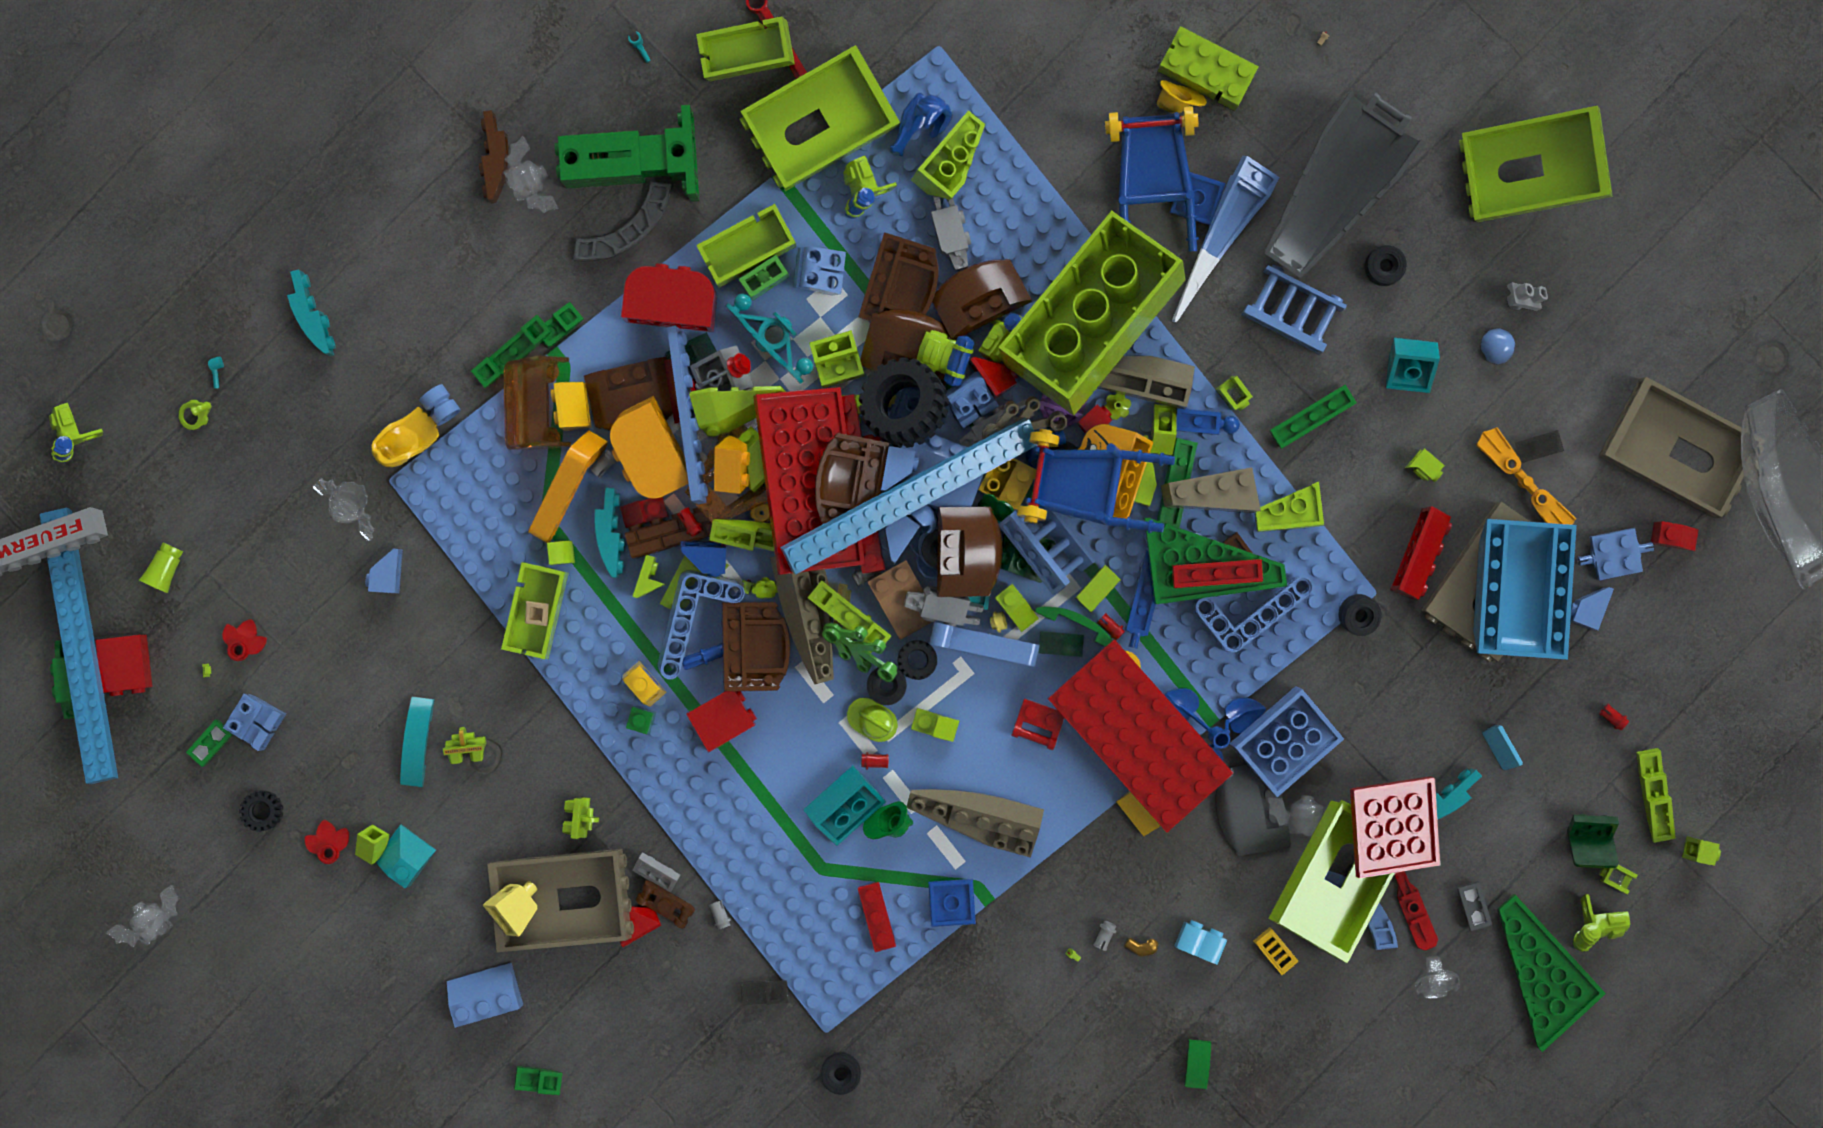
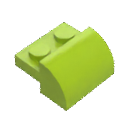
M852 330L809 342L822 388L865 376Z

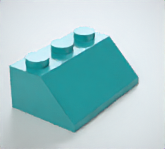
M852 765L803 810L813 824L838 846L885 804L886 800Z

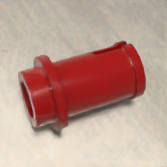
M689 507L677 513V516L687 529V535L690 534L691 537H694L702 532V524L697 522Z
M1105 613L1101 617L1102 619L1098 620L1097 624L1111 636V639L1114 638L1117 641L1125 632L1122 629L1123 626H1119Z
M1609 703L1604 708L1611 714H1608L1603 709L1599 713V715L1614 725L1615 730L1619 729L1621 731L1629 723V720L1626 719L1627 716L1621 715Z
M869 752L861 754V767H865L866 770H868V767L888 768V754H869Z

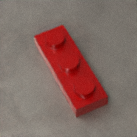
M879 881L859 886L858 892L874 951L879 952L896 947Z

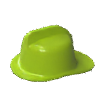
M859 698L853 701L848 708L847 720L850 726L867 738L876 742H885L895 735L898 728L897 718L885 706L876 703L870 698Z

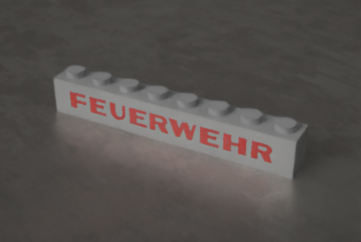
M89 507L0 539V576L6 571H18L22 569L21 566L26 564H38L41 562V559L46 557H58L61 555L60 552L80 549V545L99 542L100 538L108 536L103 511Z

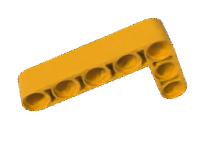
M588 430L569 448L528 533L545 543H549L552 540L587 469L602 455V452L607 447V440Z

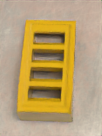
M1271 927L1253 940L1281 975L1285 974L1299 962ZM1273 937L1275 939L1267 947L1263 946L1270 938ZM1276 944H1279L1280 947L1271 954L1268 952ZM1284 950L1285 953L1275 961L1274 957ZM1289 956L1291 960L1281 968L1279 964Z

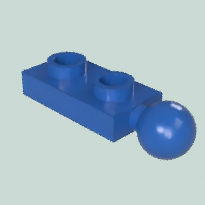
M1176 409V431L1219 435L1220 428L1226 433L1233 434L1240 427L1239 420L1234 416H1228L1221 420V412Z

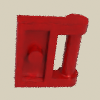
M1024 698L1011 736L1015 738L1019 736L1045 745L1047 749L1053 751L1064 717L1056 709ZM1023 722L1052 731L1050 738L1021 728Z

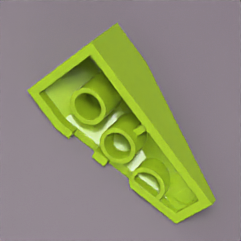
M968 110L918 168L911 181L928 195L951 200L966 181L967 173L972 164L973 156L985 124Z
M756 386L750 391L739 390V387H731V391H718V388H706L692 391L689 396L698 426L707 436H718L728 433L756 418L754 395L786 391L781 386Z

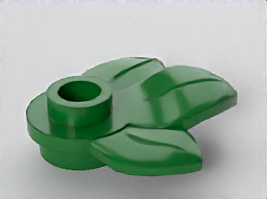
M992 494L983 495L982 500L978 503V507H991L995 518L1001 522L1014 512V508L1009 503L998 501Z

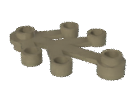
M1031 396L1026 399V407L1014 423L1024 417L1029 419L1033 412L1040 408V402L1036 397ZM1014 401L1005 403V411L996 423H991L984 427L982 439L989 437L992 431L996 433L1008 427L1005 425L1009 419L1019 411V407ZM1036 401V404L1031 407L1030 403ZM1015 406L1012 411H1008L1009 407ZM1059 411L1051 413L1047 418L1030 421L1034 430L1051 427L1054 431H1061L1067 426V418ZM1059 417L1057 422H1053L1055 418Z

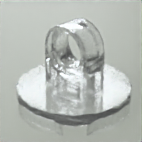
M1427 956V973L1415 980L1416 993L1418 995L1423 993V996L1426 998L1444 997L1448 995L1447 991L1453 989L1456 992L1461 987L1458 974L1452 971H1443L1439 956Z

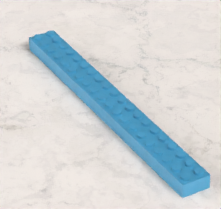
M1024 417L783 545L780 548L791 571L795 575L1034 448L1037 444L1029 442L1030 433L1035 432L1030 420Z
M63 508L41 513V524L70 515L72 510ZM79 549L74 551L66 550L60 552V556L47 558L85 781L86 784H95L118 778Z

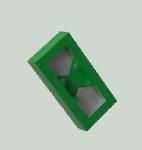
M215 719L186 752L201 767H205L233 736L232 733L223 728L224 724L219 719Z

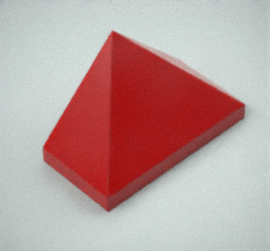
M632 907L629 915L630 921H633L634 933L632 938L620 941L622 947H625L662 926L657 913L649 907Z

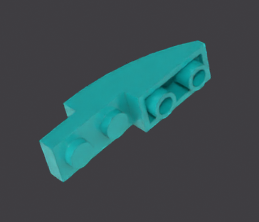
M299 269L291 271L295 293L287 295L293 314L301 329L312 343L324 354L333 356V349L336 346L333 337L329 336L328 328L330 327L328 316L324 315L323 312L319 310L314 311L316 303L314 297L310 296L308 288L311 287L309 277Z
M605 488L604 510L595 509V534L606 569L611 577L619 578V574H623L624 561L620 560L621 551H625L626 543L621 533H614V529L618 528V516L615 515V509L620 505V494L617 493L615 488Z
M1465 769L1458 775L1459 780L1454 785L1449 784L1441 791L1442 796L1436 793L1437 819L1454 812L1472 798L1466 791L1482 777L1476 769Z

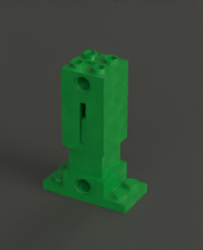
M681 105V112L677 113L680 128L665 129V134L641 136L638 131L558 136V143H555V155L558 156L560 165H556L557 178H560V182L566 188L639 184L646 183V177L669 176L672 181H682L683 192H685V196H688L691 202L700 201L694 114L691 106ZM678 152H684L682 156L675 157ZM577 159L574 164H570L572 160Z

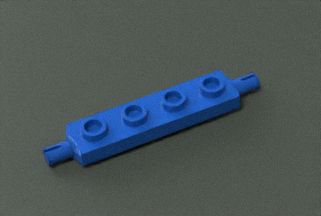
M1147 548L1126 626V631L1132 634L1128 647L1138 649L1140 636H1148L1156 605L1154 604Z

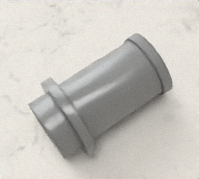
M610 450L603 451V456L590 468L599 478L602 477L612 464H616V460Z
M855 570L852 577L857 586L861 584L864 586L865 582L882 573L877 571L862 574V570Z
M722 900L710 904L709 907L716 923L714 926H717L718 930L730 926L729 921H731V918L728 919Z
M1108 921L1100 924V932L1093 944L1104 951L1107 950L1113 933L1117 932L1115 930L1116 925Z

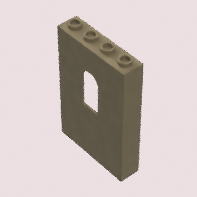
M1643 377L1638 380L1599 457L1711 517L1721 518L1730 511V502L1733 496H1737L1742 487L1740 483L1743 477L1750 473L1752 469L1750 464L1753 458L1760 454L1763 439L1648 377ZM1679 437L1712 456L1713 466L1708 472L1700 473L1669 456Z
M1503 502L1495 503L1421 610L1426 614L1424 617L1433 624L1438 622L1444 626L1442 630L1452 637L1458 636L1462 639L1461 643L1471 650L1473 647L1476 649L1473 632L1475 612L1473 610V601L1476 597L1479 541L1486 519L1530 522ZM1479 654V656L1487 662H1491V660L1499 662V660L1503 656L1496 654Z
M623 849L501 860L488 863L491 897L508 884H518L523 887L527 881H530L537 887V891L531 897L537 904V910L519 937L506 935L493 919L497 952L617 942L632 938L634 924L633 921H630L629 915L632 905L630 898L627 896L629 879L625 876L624 867L627 866V858L623 854ZM594 886L601 894V900L595 907L560 911L559 888Z

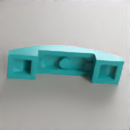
M411 698L403 740L400 785L423 787L430 721H432L435 699Z

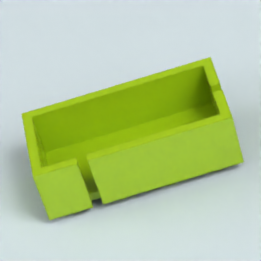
M781 16L762 20L763 24L757 21L696 34L699 53L706 57L701 58L704 78L711 82L794 65L787 20Z
M1180 26L1158 68V72L1212 100L1215 99L1218 92H1221L1222 95L1218 103L1236 111L1259 66Z
M775 204L757 213L760 219L759 222H756L755 217L752 215L696 245L719 288L749 273L773 256L777 255L779 257L797 247Z
M521 562L517 582L525 584L524 587L516 586L502 650L541 659H549L568 572ZM526 601L549 604L547 626L525 623Z

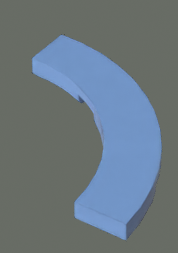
M1328 871L1324 879L1341 888L1346 877ZM1379 903L1367 925L1373 939L1375 950L1398 948L1392 923Z

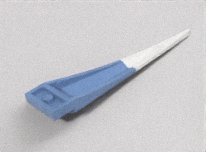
M1242 156L1234 174L1229 177L1172 322L1179 320L1216 264L1271 196L1280 178L1248 156Z

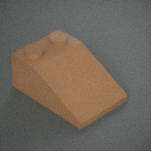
M907 560L868 581L870 588L900 640L932 623L924 620L919 612L904 606L907 592H923Z

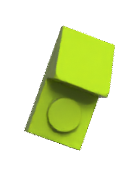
M646 555L632 597L641 598L667 585L650 579L651 575L655 576L659 563L656 562V557Z
M917 708L911 729L953 742L959 720Z

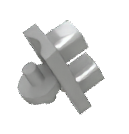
M1513 282L1507 285L1511 292L1507 297L1508 305L1511 309L1520 310L1525 308L1538 311L1542 309L1541 302L1548 299L1545 287L1539 286L1536 288L1528 283L1517 284Z

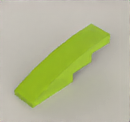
M713 519L710 541L753 551L754 547L774 551L771 523Z
M1655 748L1636 752L1642 796L1652 841L1656 843L1676 839L1672 798L1668 795L1667 777L1663 772L1661 750Z

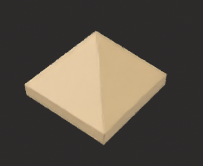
M526 601L525 623L547 626L549 604Z

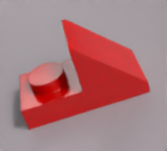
M663 497L638 500L620 507L625 528L669 517Z

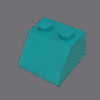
M1394 338L1389 354L1386 388L1430 393L1440 361L1438 342Z

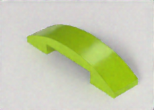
M822 580L807 597L846 629L855 630L857 626L865 628L868 635L863 642L873 643L875 639H880L886 644L891 637L889 633Z

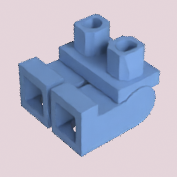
M818 247L798 248L796 271L793 279L794 288L817 291L830 296L840 295L843 274L838 273L844 272L846 252Z
M977 371L962 380L961 386H953L947 390L946 396L949 398V407L962 428L967 427L980 418L973 405L981 416L986 415L999 406L984 379Z
M243 694L223 728L249 743L257 751L265 750L275 734L272 731L278 729L286 713L254 695Z

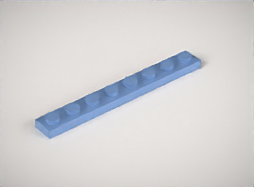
M677 326L667 327L690 497L692 502L699 505L707 503L708 488L703 480L705 466L700 459L702 445L697 437L699 426L694 416V409L689 396L693 387V381L688 373L690 359L685 352L687 338L683 330Z

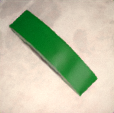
M538 314L521 327V331L493 355L486 357L471 370L484 388L493 384L520 363L552 332Z
M1037 607L1034 612L1052 621H1055L1058 614L1096 632L1097 634L1093 641L1104 647L1112 641L1111 637L1099 625L1077 612L1058 607Z

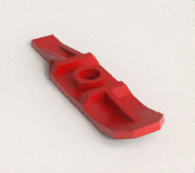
M1405 871L1394 873L1398 884L1397 899L1417 948L1426 951L1436 947L1439 939L1432 926L1419 890L1409 882ZM1413 903L1418 906L1415 912L1410 910V905Z

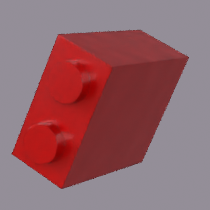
M147 635L96 640L103 693L109 692V696L123 695L124 690H131L132 694L144 693L145 688L152 687Z
M742 691L723 692L686 714L708 753L756 725L754 721L757 720V717L751 708L747 709L743 703L746 698Z

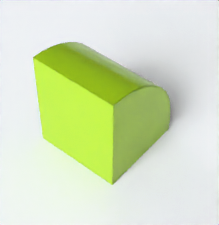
M573 541L547 543L549 565L575 563Z
M373 824L357 834L355 855L371 865L374 864L386 849L389 834Z

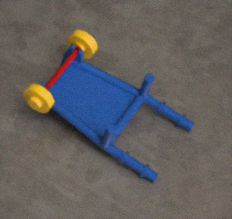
M1185 106L1184 116H1179V112H1174V114L1130 118L1126 116L1123 117V121H1118V112L1109 113V121H1105L1106 135L1110 134L1111 142L1120 141L1119 132H1122L1119 184L1120 217L1131 223L1128 217V205L1185 201L1186 216H1184V219L1186 218L1188 237L1185 240L1188 241V252L1197 251V240H1199V237L1196 238L1195 218H1197V215H1195L1194 207L1195 193L1192 188L1181 127L1185 128V136L1194 135V127H1198V113H1193V106Z
M1039 429V432L1030 433L1029 442L1038 445L1035 447V454L1039 457L1032 499H1026L1028 506H1018L1017 516L1024 518V522L1037 524L1038 520L1045 521L1047 516L1046 510L1108 526L1123 527L1126 530L1131 528L1146 530L1148 533H1152V531L1163 533L1164 523H1156L1153 520L1149 522L1133 520L1131 517H1127V519L1113 517L1122 459L1137 461L1139 464L1141 462L1158 463L1159 466H1163V464L1174 465L1175 456L1164 455L1162 452L1160 454L1143 453L1142 450H1138V452L1120 450L1112 443L1107 445V450H1050L1049 447H1058L1059 436L1052 434L1053 431L1047 429Z

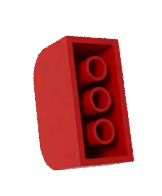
M658 263L655 264V267H639L632 271L626 279L621 318L626 323L660 327L677 326L680 329L714 332L717 293L705 275L691 271L690 267L678 266L677 269H671L669 265Z

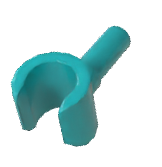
M636 31L639 39L633 42L630 36H628V40L631 46L637 48L645 62L648 63L651 59L644 49L640 33Z
M220 356L208 361L209 369L213 374L214 388H219L217 369L224 367Z

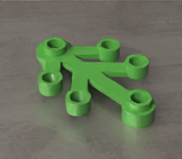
M836 623L825 624L822 635L826 641L836 645L839 651L838 654L842 659L850 660L853 656L857 663V669L863 673H867L873 664L879 668L877 673L882 680L887 682L893 681L897 675V666L890 661L884 663L868 652L882 654L886 648L885 642L880 639H875L873 643L859 642L863 641L868 635L867 630L861 626H857L855 630L842 629ZM849 638H855L858 641H852Z

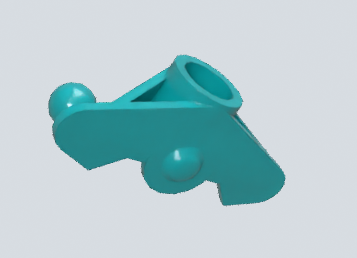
M747 294L736 296L733 306L727 303L725 306L756 340V347L761 352H768L801 384L803 380L800 377L810 374L814 366L809 358H801L796 363V369L793 370L790 333L795 336L796 332L792 329L791 321L776 312L773 313L775 318L739 314L740 311H746L751 307L752 301ZM747 321L761 323L758 333ZM772 327L781 328L783 331V338L775 344L769 343L765 339V333ZM786 348L788 364L777 354Z

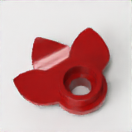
M252 619L244 621L238 628L226 624L223 630L222 637L228 645V656L234 661H243L249 655L258 654L267 643L266 637L256 636L257 627ZM238 646H241L243 649L241 654L236 653Z
M322 820L319 824L316 835L305 836V845L309 852L317 854L318 859L324 864L336 862L340 856V851L346 848L349 842L348 829L343 828L336 831L333 824L327 820ZM327 849L332 850L333 854L331 857L326 855Z

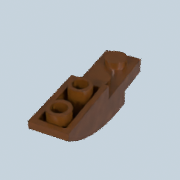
M492 110L483 111L484 118L481 119V126L483 132L487 134V140H484L485 151L490 153V155L481 156L482 163H479L480 175L484 176L485 185H482L484 198H488L491 203H496L506 179L509 145L508 135L504 130L498 131L496 115Z

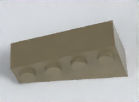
M1252 467L1160 485L1164 506L1168 508L1244 513L1261 511Z

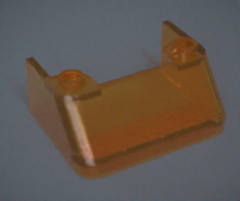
M533 356L508 361L505 364V444L509 450L571 447V442H560V434L555 427H549L548 383H553L559 375L557 364L569 362V357Z

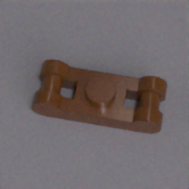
M646 880L642 886L643 891L638 893L635 898L636 902L671 920L678 928L684 929L688 923V917L693 915L695 908L661 886ZM650 894L656 895V899L650 897ZM676 908H678L681 911L680 914L675 912Z

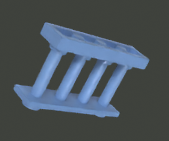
M1268 265L1263 273L1269 275L1256 303L1252 304V306L1248 304L1241 315L1320 355L1327 346V344L1322 342V336L1335 311L1342 312L1347 305L1342 303L1343 299L1335 295L1328 296L1283 273L1284 269L1281 267ZM1279 280L1289 286L1275 314L1270 316L1263 312V306L1276 281ZM1296 290H1299L1309 296L1295 323L1290 326L1283 322V316ZM1316 300H1319L1328 305L1315 333L1309 336L1303 332L1304 329L1302 327Z
M1046 510V520L1040 521L1043 527L1033 534L1026 526L1024 518L1018 517L1014 511L999 523V527L1053 595L1070 583L1066 576L1077 568L1081 573L1095 562L1057 512ZM1050 533L1057 544L1046 551L1039 540ZM1063 550L1071 561L1060 569L1052 558Z

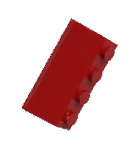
M1432 506L1421 509L1392 583L1391 591L1414 600H1419L1420 596L1423 597L1428 587L1425 583L1428 576H1432L1436 564H1433L1436 555L1439 556L1444 547V544L1441 542L1444 535H1448L1452 526L1449 515Z

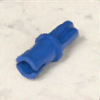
M722 643L705 650L701 648L699 652L684 657L682 662L683 668L688 670L702 664L708 665L707 662L723 657Z

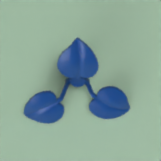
M1179 688L1165 693L1166 698L1187 721L1192 717L1208 731V739L1212 743L1209 746L1222 761L1223 754L1219 749L1226 748L1230 743L1229 723L1230 728L1234 732L1241 734L1266 711V708L1256 700L1236 698L1229 702L1225 708V714L1229 718L1225 721V729L1218 726L1210 728L1193 714L1199 707V698L1195 692L1187 688Z

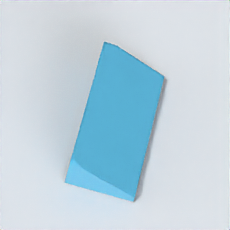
M1494 725L1482 732L1503 770L1523 765L1521 758L1501 725Z

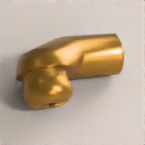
M1131 937L1128 938L1124 947L1140 957L1154 955L1159 946L1155 939H1149L1147 943L1140 944Z

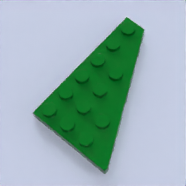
M1143 518L1144 521L1149 522L1150 520H1153L1156 523H1163L1151 518ZM1164 523L1163 533L1154 531L1148 533L1145 530L1154 604L1287 586L1285 565L1166 523ZM1262 559L1263 582L1173 588L1172 565Z
M1513 894L1497 910L1537 1048L1543 1052L1606 993L1525 904Z

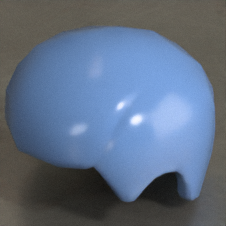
M1497 328L1489 330L1483 336L1481 351L1488 362L1501 364L1507 362L1512 357L1515 341L1510 332Z
M925 505L910 513V519L920 525L919 529L922 533L928 535L935 530L937 517L930 506Z

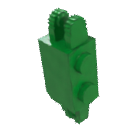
M61 640L55 641V658L52 659V664L50 665V672L54 677L52 695L56 699V703L61 704L64 719H73L75 717Z

